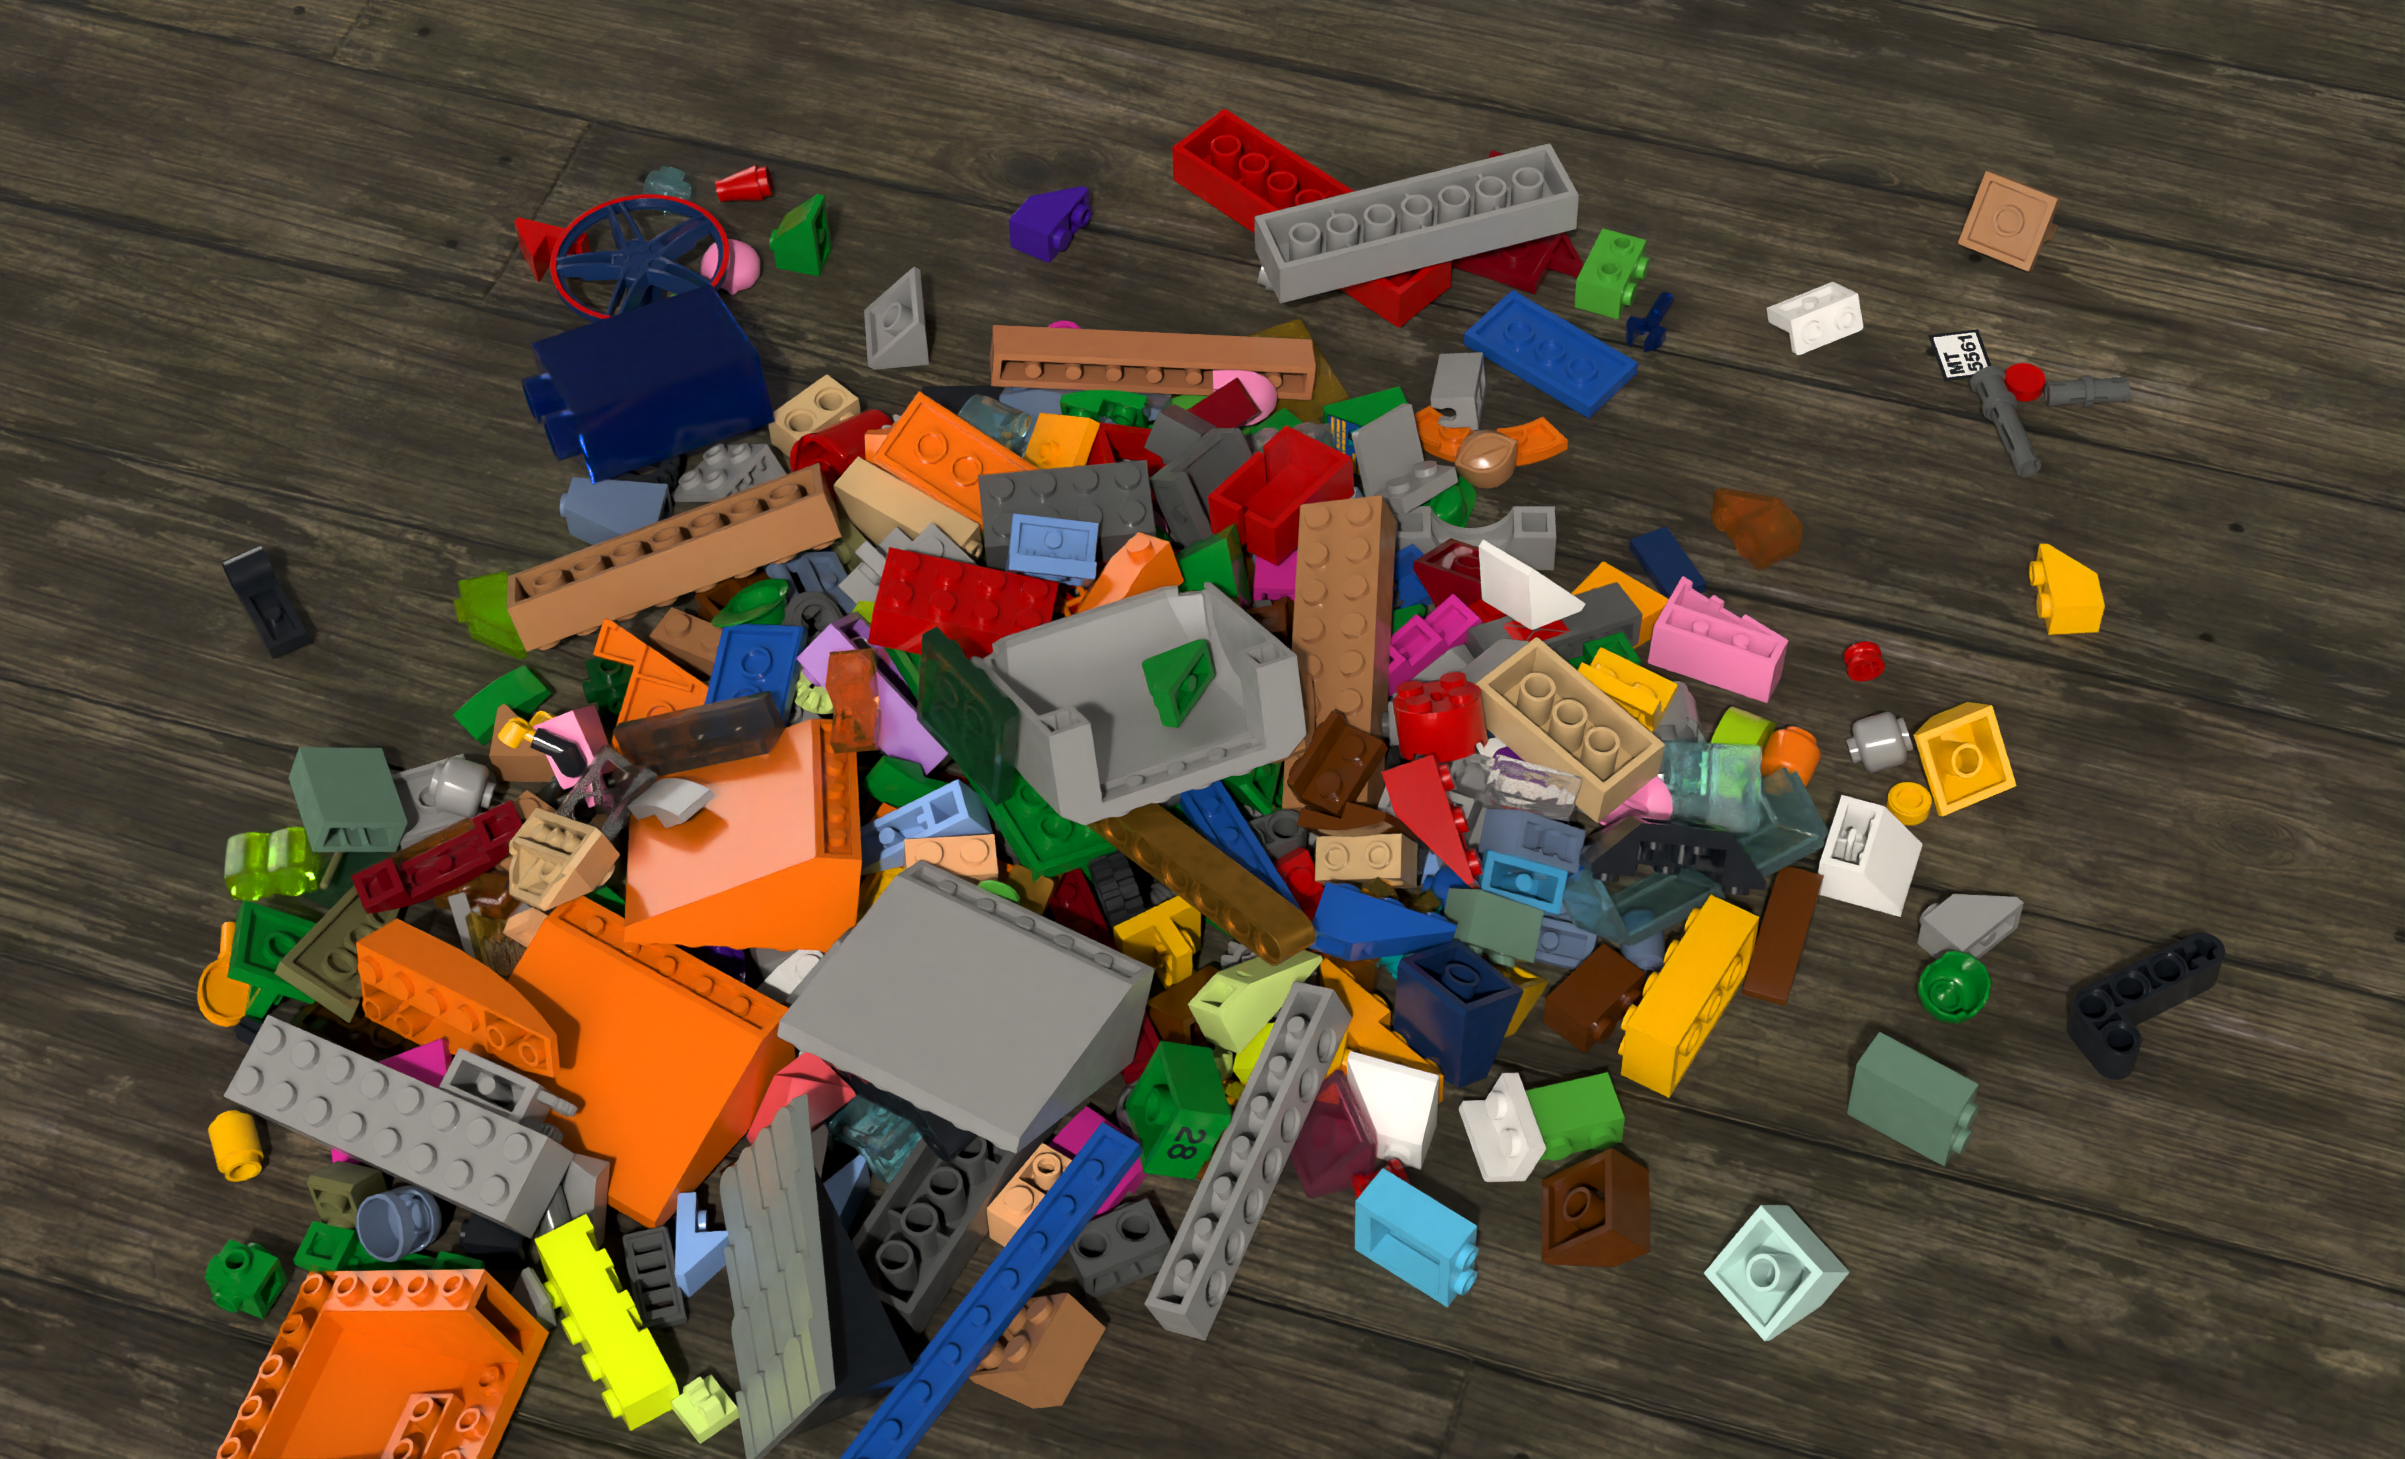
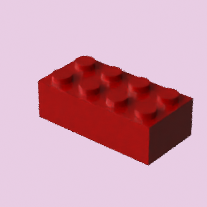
M889 547L873 608L868 644L971 665L970 658L976 656L983 659L993 653L992 644L1002 637L1051 622L1059 583Z

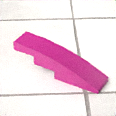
M1452 594L1424 620L1416 614L1391 636L1388 697L1397 692L1399 684L1412 680L1446 651L1464 644L1467 640L1468 628L1482 624L1481 619L1456 595Z

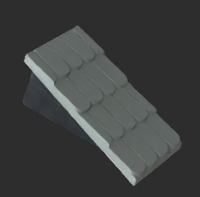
M807 1094L793 1098L787 1106L780 1108L771 1124L760 1130L754 1143L742 1150L737 1162L725 1169L720 1180V1196L729 1246H726L723 1250L735 1314L731 1333L741 1390L736 1392L735 1395L746 1459H762L779 1442L876 1405L913 1371L910 1361L814 1166Z

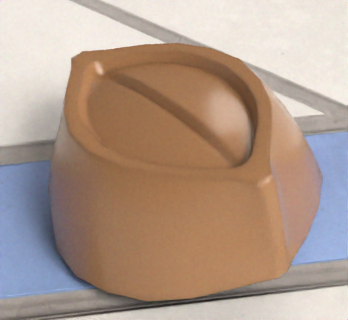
M1483 429L1475 431L1463 440L1457 450L1454 463L1456 472L1467 482L1478 488L1498 487L1513 475L1517 461L1518 442L1516 439L1509 438L1496 430Z

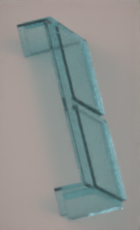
M1784 767L1745 788L1761 819L1731 835L1763 878L1826 845L1823 839L1829 835V831L1797 772L1789 774L1787 768ZM1680 868L1679 875L1657 872L1609 896L1603 882L1593 879L1592 872L1583 869L1566 879L1562 903L1577 928L1619 944L1623 943L1628 946H1634L1688 918L1695 907L1699 909L1703 907L1710 894L1720 899H1724L1726 896L1722 892L1720 884L1695 869Z

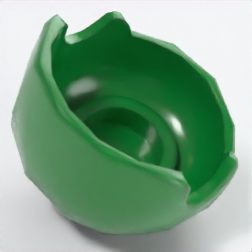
M1948 951L1925 967L1919 976L1917 996L1923 1009L1939 1022L1960 1024L1973 1018L1985 1006L1989 999L1992 980L1986 966L1972 954Z

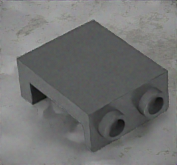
M1212 428L1149 479L1152 491L1180 551L1200 539L1204 540L1214 535L1211 533L1208 495L1252 456L1248 440L1239 428Z

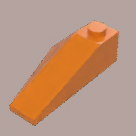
M1138 532L1133 538L1128 540L1095 577L1074 614L1159 587L1181 585L1184 579L1170 542Z

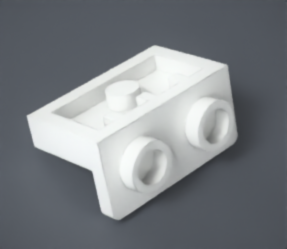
M1830 282L1766 308L1769 323L1789 332L1792 352L1797 355L1804 354L1863 329L1858 293L1835 282Z
M1502 1073L1486 1100L1463 1101L1459 1106V1112L1484 1181H1526L1545 1152L1546 1146L1519 1073Z

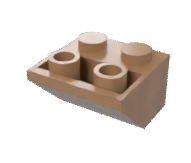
M1069 1293L1030 1298L969 1378L976 1384L1033 1409L1062 1406L1106 1328Z

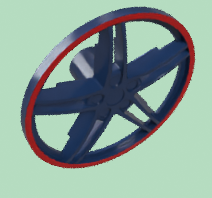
M641 194L607 201L577 217L557 239L551 254L550 271L558 296L577 315L603 326L639 329L660 326L679 320L706 304L724 283L729 271L731 257L729 242L723 227L707 210L678 197ZM643 209L666 210L685 215L690 219L646 242L629 211ZM616 214H623L635 239L625 241ZM608 218L617 251H598L566 256L572 244L584 231L599 221ZM709 233L713 237L718 249V264L711 280L674 262V260L696 247V242ZM583 277V281L618 280L607 313L595 311L576 299L568 289L564 278ZM626 289L627 295L622 303L618 316H614L616 308L619 307L624 291ZM666 290L680 296L684 293L694 297L682 306L665 313L646 317H629L631 312L636 309L649 311L654 304L660 307L667 298Z

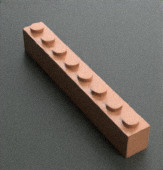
M993 325L990 351L991 386L1118 390L1137 393L1209 396L1213 393V370L1252 371L1266 377L1275 386L1278 395L1277 399L1311 400L1316 371L1312 339Z

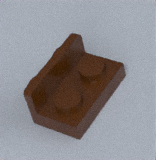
M1331 711L1325 722L1320 723L1315 729L1312 742L1303 756L1292 765L1287 785L1300 803L1326 815L1341 819L1346 802L1354 803L1388 748L1383 740L1347 725L1341 714Z

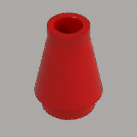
M755 164L715 182L717 195L721 203L727 201H766V197L774 195L773 181L768 166L759 167L758 164Z

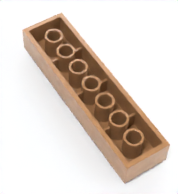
M817 463L508 576L507 611L526 652L536 648L539 650L550 649L556 646L563 638L574 634L584 636L593 633L602 625L604 618L611 621L615 619L617 621H626L635 617L640 610L654 605L656 607L670 605L679 596L692 591L696 593L705 592L714 588L719 581L733 576L734 578H744L754 573L760 566L771 562L774 564L785 563L793 559L796 553L810 548L819 550L830 546L835 542V539L842 537L837 505L821 466Z
M1382 495L1300 505L1292 651L1297 655L1299 671L1302 670L1311 674L1315 701V729L1320 723L1325 722L1331 711H1335L1342 715L1347 725L1383 740L1386 744V738L1383 737L1382 713L1387 712L1396 519ZM1304 753L1285 760L1282 810H1293L1300 814L1301 809L1304 808L1322 813L1300 803L1287 785L1292 765ZM1385 755L1354 804L1377 810L1384 791L1382 772L1385 770Z

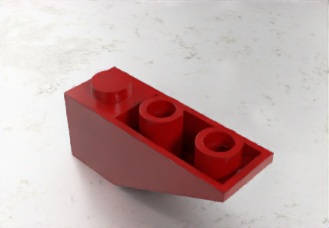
M1432 754L1383 771L1382 776L1395 815L1472 889H1479L1480 885L1477 876L1484 874L1476 849L1468 850L1463 833L1469 832L1470 829L1462 806L1454 808L1449 791L1456 789V785L1448 763L1440 765V761Z

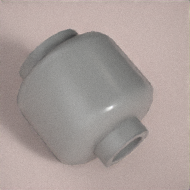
M1883 712L1856 721L1852 728L1854 737L1846 739L1853 764L1862 762L1864 768L1870 773H1876L1905 763L1908 757L1907 752L1913 750L1904 719H1896L1895 715L1891 712Z
M451 757L445 764H437L428 795L434 797V804L437 809L472 818L478 814L480 807L489 809L496 784L488 782L490 773L485 765L458 757Z

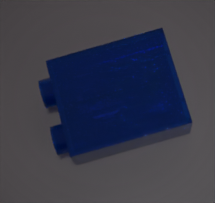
M711 284L530 343L539 373L521 379L523 392L533 419L537 425L543 423L549 444L557 461L560 462L576 456L592 484L775 422L759 354Z

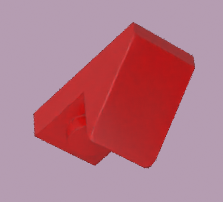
M517 217L514 223L520 249L536 281L540 282L550 267L551 254L555 243L566 228ZM582 233L575 240L566 256L591 252L587 233Z

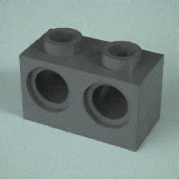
M1146 1198L1136 1203L1122 1204L1111 1213L1089 1221L1064 1253L1063 1257L1085 1301H1089L1159 1272L1171 1248V1243L1149 1200ZM1132 1235L1145 1236L1144 1238L1139 1240H1131L1128 1238ZM1091 1252H1098L1102 1254L1095 1258H1089L1085 1256L1086 1254Z

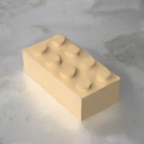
M1538 637L1534 638L1475 684L1481 689L1486 729L1596 823H1599L1659 773L1665 744Z

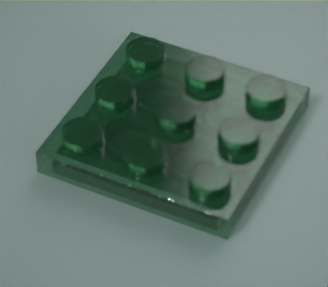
M935 627L922 634L917 721L996 805H999L1010 799L1012 793L1018 723L1020 719L1018 708L1009 697H1004L991 684L990 678L983 669L976 668L966 658L962 648L955 640H949L938 627Z

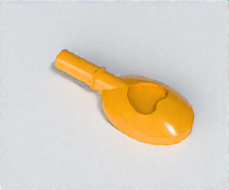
M226 922L222 925L218 960L210 963L204 969L199 979L197 1000L203 1015L210 1022L223 1027L235 1026L245 1016L249 984L227 978L236 926L235 922Z

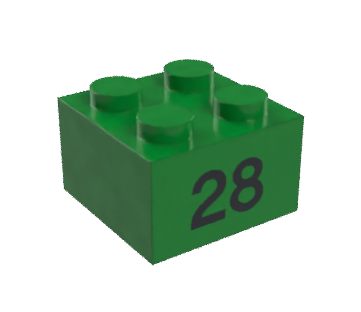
M1160 1041L1125 1104L1135 1142L1140 1144L1143 1152L1139 1156L1143 1172L1193 1180L1196 1178L1204 1162L1210 1159L1214 1145L1223 1130L1228 1128L1232 1117L1231 1105L1227 1102L1221 1083V1072L1216 1066L1211 1048Z

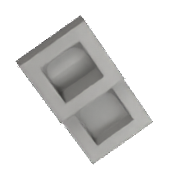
M665 778L655 782L627 807L637 820L656 815L663 826L669 828L687 821L714 798L715 795L709 788L698 783L678 778Z

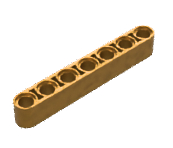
M1150 803L1132 809L1124 816L1108 817L1086 825L1271 966H1278L1315 942L1316 936L1313 924L1300 909L1158 803Z

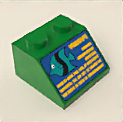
M1400 386L1323 406V438L1340 452L1352 457L1353 477L1361 479L1352 433L1401 404H1408Z

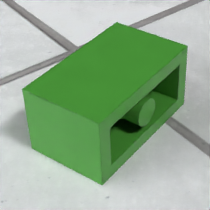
M1608 1072L1525 1091L1546 1146V1150L1539 1161L1546 1159L1552 1161L1561 1160L1572 1153L1590 1149L1597 1151L1605 1150L1616 1143L1622 1142L1625 1117Z

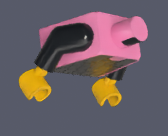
M595 705L572 710L560 716L539 711L529 723L521 717H514L499 732L498 738L509 747L516 749L526 739L531 742L530 748L546 754L561 788L565 790L578 785L587 809L612 799L602 775L615 771L616 764Z

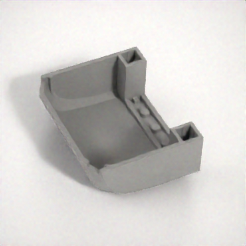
M1205 582V590L1179 593L1178 585L1159 587L1011 634L993 643V653L983 659L973 656L970 660L986 717L1001 749L1024 779L1061 817L1085 826L1108 817L1124 816L1132 809L1150 803L1168 801L1172 796L1191 789L1207 788L1212 782L1230 776L1245 775L1254 768L1289 757L1306 736L1297 655L1211 582ZM1197 639L1206 640L1215 672L1214 678L1178 728L1162 726L1158 708L1154 705L1153 696L1149 693L1142 662L1147 658Z

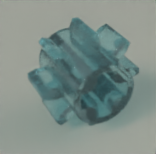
M661 166L660 171L653 170L649 173L644 183L643 193L668 195L689 200L691 186L689 183L682 181L685 176L684 171L671 166L668 168ZM653 209V210L659 211V212L664 213V214H665L666 212H667V213H670V214H673V213H674V212L666 211V210Z

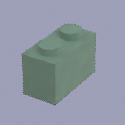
M1449 888L1443 917L1449 923L1457 925L1453 941L1459 939L1480 957L1482 955L1488 956V963L1492 966L1514 969L1515 962L1534 963L1544 914L1543 910L1479 889Z

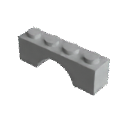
M1418 506L1406 514L1392 513L1396 519L1395 553L1412 543L1423 554H1426L1450 538L1479 547L1484 539L1534 570H1554L1556 548L1555 506H1513L1511 511L1500 521L1479 528H1463L1448 524L1434 513L1431 506Z

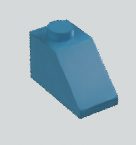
M1491 850L1484 851L1482 861L1484 874L1479 876V890L1543 910V916L1560 915L1568 871L1509 855L1498 854Z

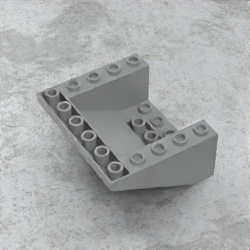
M920 860L896 875L781 1018L777 1037L793 1044L800 1051L812 1053L832 1063L841 1071L850 1072L871 1082L880 1090L889 1091L911 1102L918 1109L930 1111L952 1122L959 1129L970 1131L991 1141L1002 1150L1017 1154L1133 1062L1155 968Z

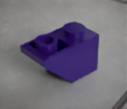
M1080 186L1029 196L1009 219L1011 247L1050 263L1060 251H1064L1068 247L1075 233L1088 224L1092 214V208L1089 203V189Z

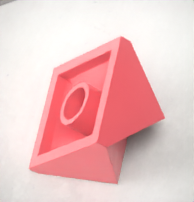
M804 1052L774 1075L746 1137L753 1144L760 1130L768 1127L774 1120L777 1111L787 1106L793 1098L807 1094L810 1128L812 1130L857 1095L820 1057Z

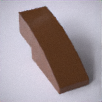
M1783 864L1780 865L1756 941L1742 995L1786 1007L1820 899L1824 875Z

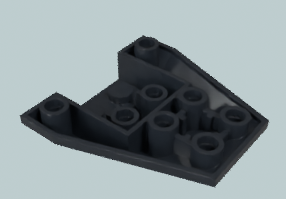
M1629 815L1588 836L1579 858V865L1592 872L1593 879L1607 882H1619L1620 875L1635 877V870H1637L1638 864L1654 866L1653 871L1671 875H1679L1680 868L1695 869L1720 884L1722 892L1734 895L1747 896L1750 889L1765 890L1766 880L1731 833L1716 824Z

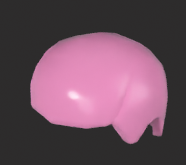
M728 239L731 257L730 267L721 288L727 290L730 295H735L738 291L751 288L759 279L761 259L750 245L738 240ZM716 243L710 245L701 261L700 275L708 280L712 279L718 264Z

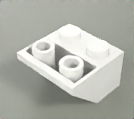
M1842 795L1819 864L1818 874L1824 875L1820 895L1901 917L1922 849V843L1885 806Z

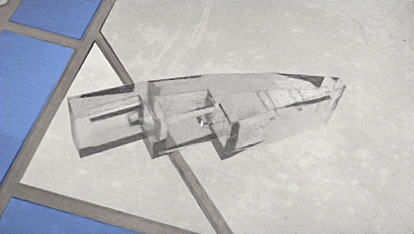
M1475 753L1466 758L1440 763V765L1448 763L1452 772L1456 789L1451 791L1476 800L1482 807L1525 810L1557 820H1570L1583 782V778L1580 776L1497 754L1495 759ZM1415 754L1414 761L1426 756Z

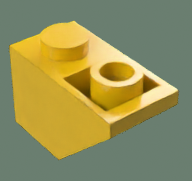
M2039 544L2036 561H2031L2029 565V578L2031 586H2037L2038 588L2036 600L2037 614L2039 618H2045L2048 635L2099 632L2105 604L2097 573L2053 546Z

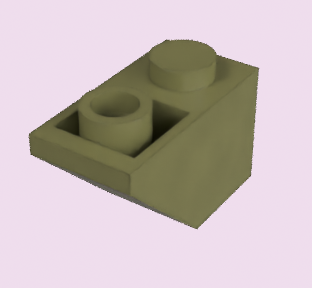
M336 1161L311 1174L307 1180V1186L322 1223L355 1230L357 1236L356 1215L360 1204L369 1196L388 1191L381 1170L342 1161Z

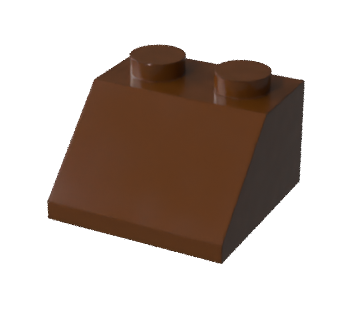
M1610 1148L1542 1180V1262L1548 1265L1616 1267L1650 1252L1648 1169Z

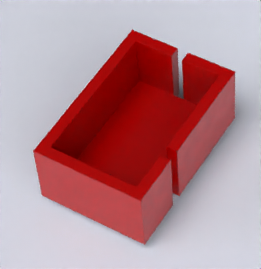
M1286 425L1263 446V453L1257 451L1208 495L1211 533H1219L1225 527L1237 523L1241 547L1247 543L1248 552L1278 566L1298 547L1301 504L1350 499L1354 495L1352 457Z

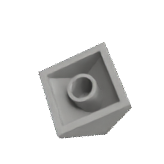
M913 267L864 310L868 367L874 370L929 365L920 269Z

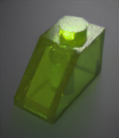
M507 570L458 581L461 598L453 599L459 624L467 622L471 638L516 659L527 658L525 648L507 611Z

